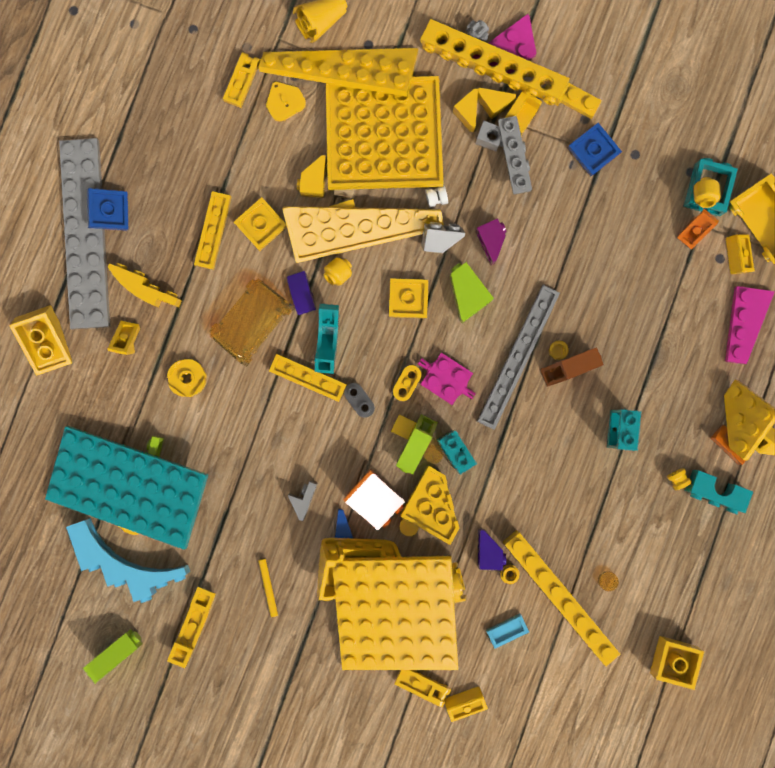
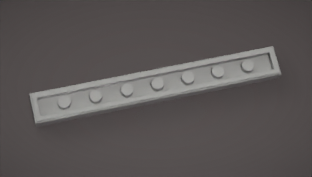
M545 285L541 286L477 422L495 430L560 292Z

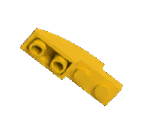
M109 263L108 268L113 276L136 297L158 308L161 301L178 308L180 307L182 301L177 298V294L166 291L165 294L159 291V287L152 284L148 285L150 280L144 277L145 273L135 269L133 272L127 271V266L116 263V265Z

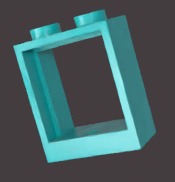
M710 158L698 160L694 164L683 207L697 211L706 209L710 214L719 217L725 214L728 209L738 168L732 167L729 163H716ZM703 169L727 175L721 202H717L716 205L710 208H702L694 201L693 187L700 181Z
M610 410L607 448L638 451L641 411Z
M451 430L437 439L438 444L452 466L460 475L477 464L456 430Z

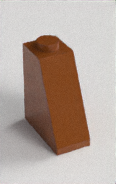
M596 347L540 370L548 387L591 371L604 364Z

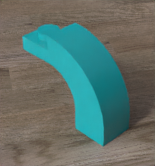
M321 303L319 305L315 372L334 374L339 333V305Z

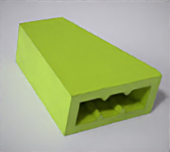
M467 262L463 265L458 263L451 269L452 273L450 274V281L461 323H464L494 299Z
M422 414L420 415L397 461L396 467L405 473L414 474L434 435L438 422Z
M130 629L88 663L83 670L96 684L143 644L140 635Z

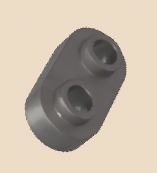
M351 383L347 385L344 395L353 409L363 418L370 417L375 410L371 399L359 384ZM352 389L357 390L356 396L350 395ZM364 404L369 407L366 412H363L361 409Z

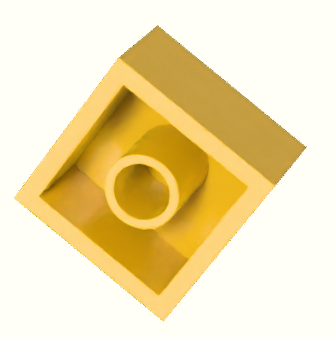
M659 636L650 674L656 680L695 690L704 651L695 645Z

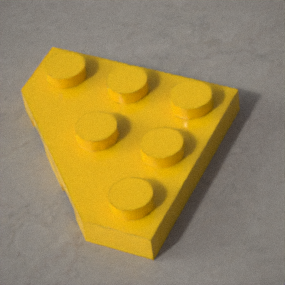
M734 380L724 394L729 448L743 460L748 461L775 423V407L740 381Z
M427 466L402 510L400 517L451 545L459 530V524L454 513L446 476L436 469Z

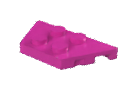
M528 14L488 44L530 61L537 54L530 16ZM474 55L472 58H473V59H478V58H480L481 56H480V55ZM491 62L489 65L492 66V67H494V66H496L498 63H497V62ZM509 69L506 71V73L512 74L515 72V70Z

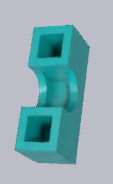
M692 470L690 475L692 483L686 486L685 489L686 492L691 493L690 497L700 501L702 498L709 500L708 504L718 508L720 505L727 507L726 511L736 515L738 512L746 514L753 491L728 483L725 492L719 495L715 491L717 477L699 470Z

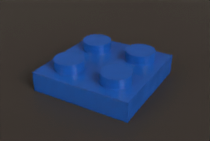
M599 123L595 124L567 147L590 177L622 152Z
M88 188V228L127 231L128 192Z

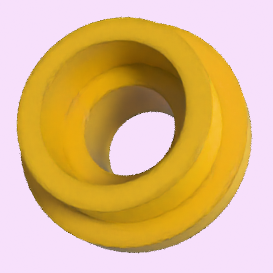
M505 565L503 570L500 571L502 581L507 584H514L519 579V570L514 565ZM508 571L513 572V575L511 577L506 576V573Z

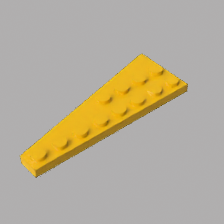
M418 48L263 52L258 67L259 72L407 97L418 57Z
M282 207L296 263L421 235L424 231V224H430V222H439L444 225L440 209Z

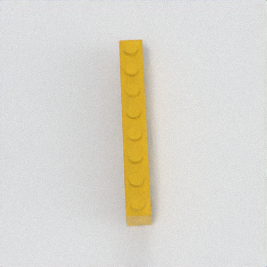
M514 531L502 542L605 667L621 655L519 531Z

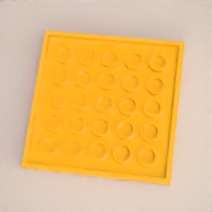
M439 76L412 77L407 97L326 83L328 190L443 187Z
M451 556L344 558L343 562H338L335 567H332L335 593H337L335 600L342 670H458Z

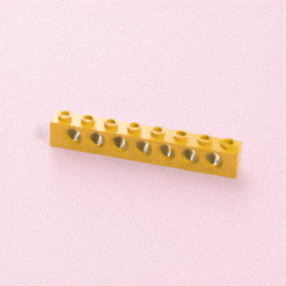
M430 19L420 39L422 48L426 52L439 54L446 61H455L460 67H469L475 73L482 76L485 74L497 83H506L513 90L525 91L528 96L532 98L538 97L551 106H559L569 86L570 78L432 19ZM441 40L447 41L444 44H438ZM458 47L464 48L460 52L455 51ZM474 55H480V56H481V57L478 58V59H473V58H472ZM491 62H497V63H498V64H497L496 66H494V67H492V66L489 65ZM509 69L515 70L513 74L506 73ZM525 77L533 78V80L529 82L524 81L523 79ZM543 84H548L550 88L543 89L541 88V86Z

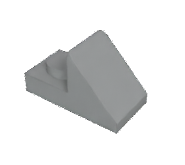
M310 481L309 484H304L301 495H304L303 498L288 494L298 519L301 521L305 519L318 484L316 482Z

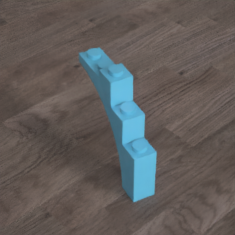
M91 518L66 527L81 571L88 569L91 572L101 568L107 587L114 585L116 588L127 582L133 602L140 600L143 603L151 600L152 595L157 592L156 589L167 586V582L171 580L175 582L186 579L185 575L190 572L188 565L168 569H155L127 561L105 544L97 533Z

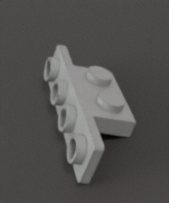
M517 116L499 119L498 125L512 192L514 195L530 192L532 190L529 176L530 166L529 161L525 157L526 146L521 138Z

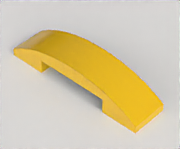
M197 587L190 604V609L167 662L186 668L201 635L216 593Z

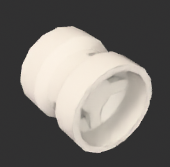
M444 185L436 189H425L429 208L435 207L436 204H448Z

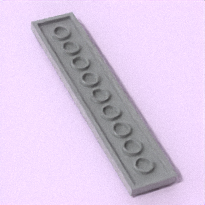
M93 138L59 141L70 329L110 327L105 229L88 228L87 189H102L99 140Z

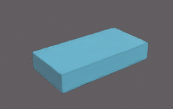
M517 614L486 629V632L494 649L529 633V630L522 615Z

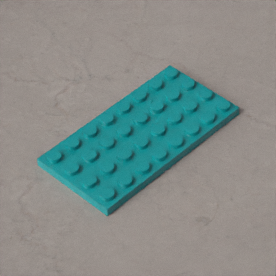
M65 426L45 500L185 550L189 544L209 474L80 429Z

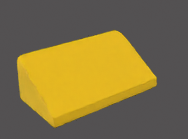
M736 234L726 237L730 273L754 272L749 234Z
M479 686L444 699L451 722L488 709Z

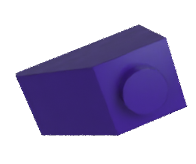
M478 528L479 570H503V565H506V553H503L499 545L482 528Z

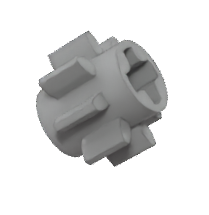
M472 20L467 25V35L484 42L488 39L487 36L489 34L487 32L489 28L482 20L477 22Z

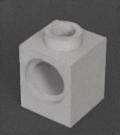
M483 121L475 144L496 152L498 146H503L499 126ZM494 134L497 139L490 140L487 135Z

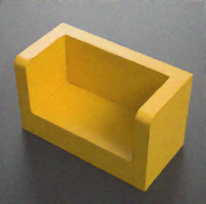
M522 91L505 118L517 116L521 136L539 110L542 101L538 98H532L525 91Z

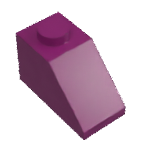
M498 218L477 227L475 231L490 265H494L497 261L506 237L505 233L507 232L503 222L500 223Z

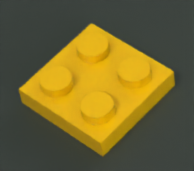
M262 197L234 221V224L259 251L287 228L286 223Z
M390 278L389 317L427 319L428 280Z

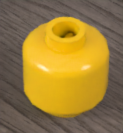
M710 177L700 179L693 187L695 203L702 208H710L716 205L721 197L719 182Z
M334 258L324 267V278L333 286L342 285L352 276L351 263L347 259Z

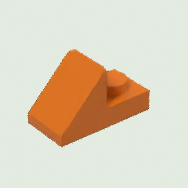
M703 209L696 217L692 218L677 238L692 250L718 224L719 220L706 209Z

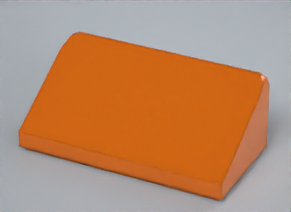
M723 424L710 439L737 465H743L746 460H743L729 448L727 427Z

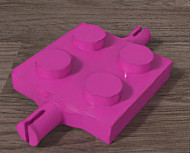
M443 353L432 364L421 358V362L417 365L426 369L427 372L420 385L451 405L462 394L471 400L474 398L473 396L476 393L467 388L468 381L473 375L471 371Z

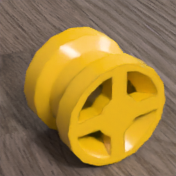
M685 468L675 470L667 475L668 480L672 481V487L675 491L692 483L691 479L686 476Z

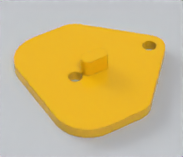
M279 82L272 84L266 107L274 120L279 122L285 121L305 108L306 101L299 88Z

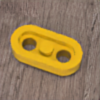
M409 365L401 373L393 388V395L397 400L406 401L411 397L421 379V371L417 366ZM409 372L415 373V377L413 379H410L408 377ZM404 388L406 394L400 395L399 389Z

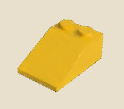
M51 305L15 317L9 325L36 376L73 362L60 322Z

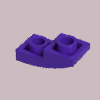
M302 271L287 276L297 314L302 315L316 310L306 272Z

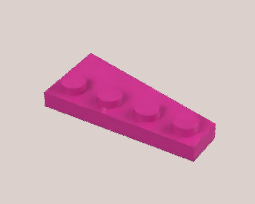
M740 286L734 287L725 362L747 364L775 291Z

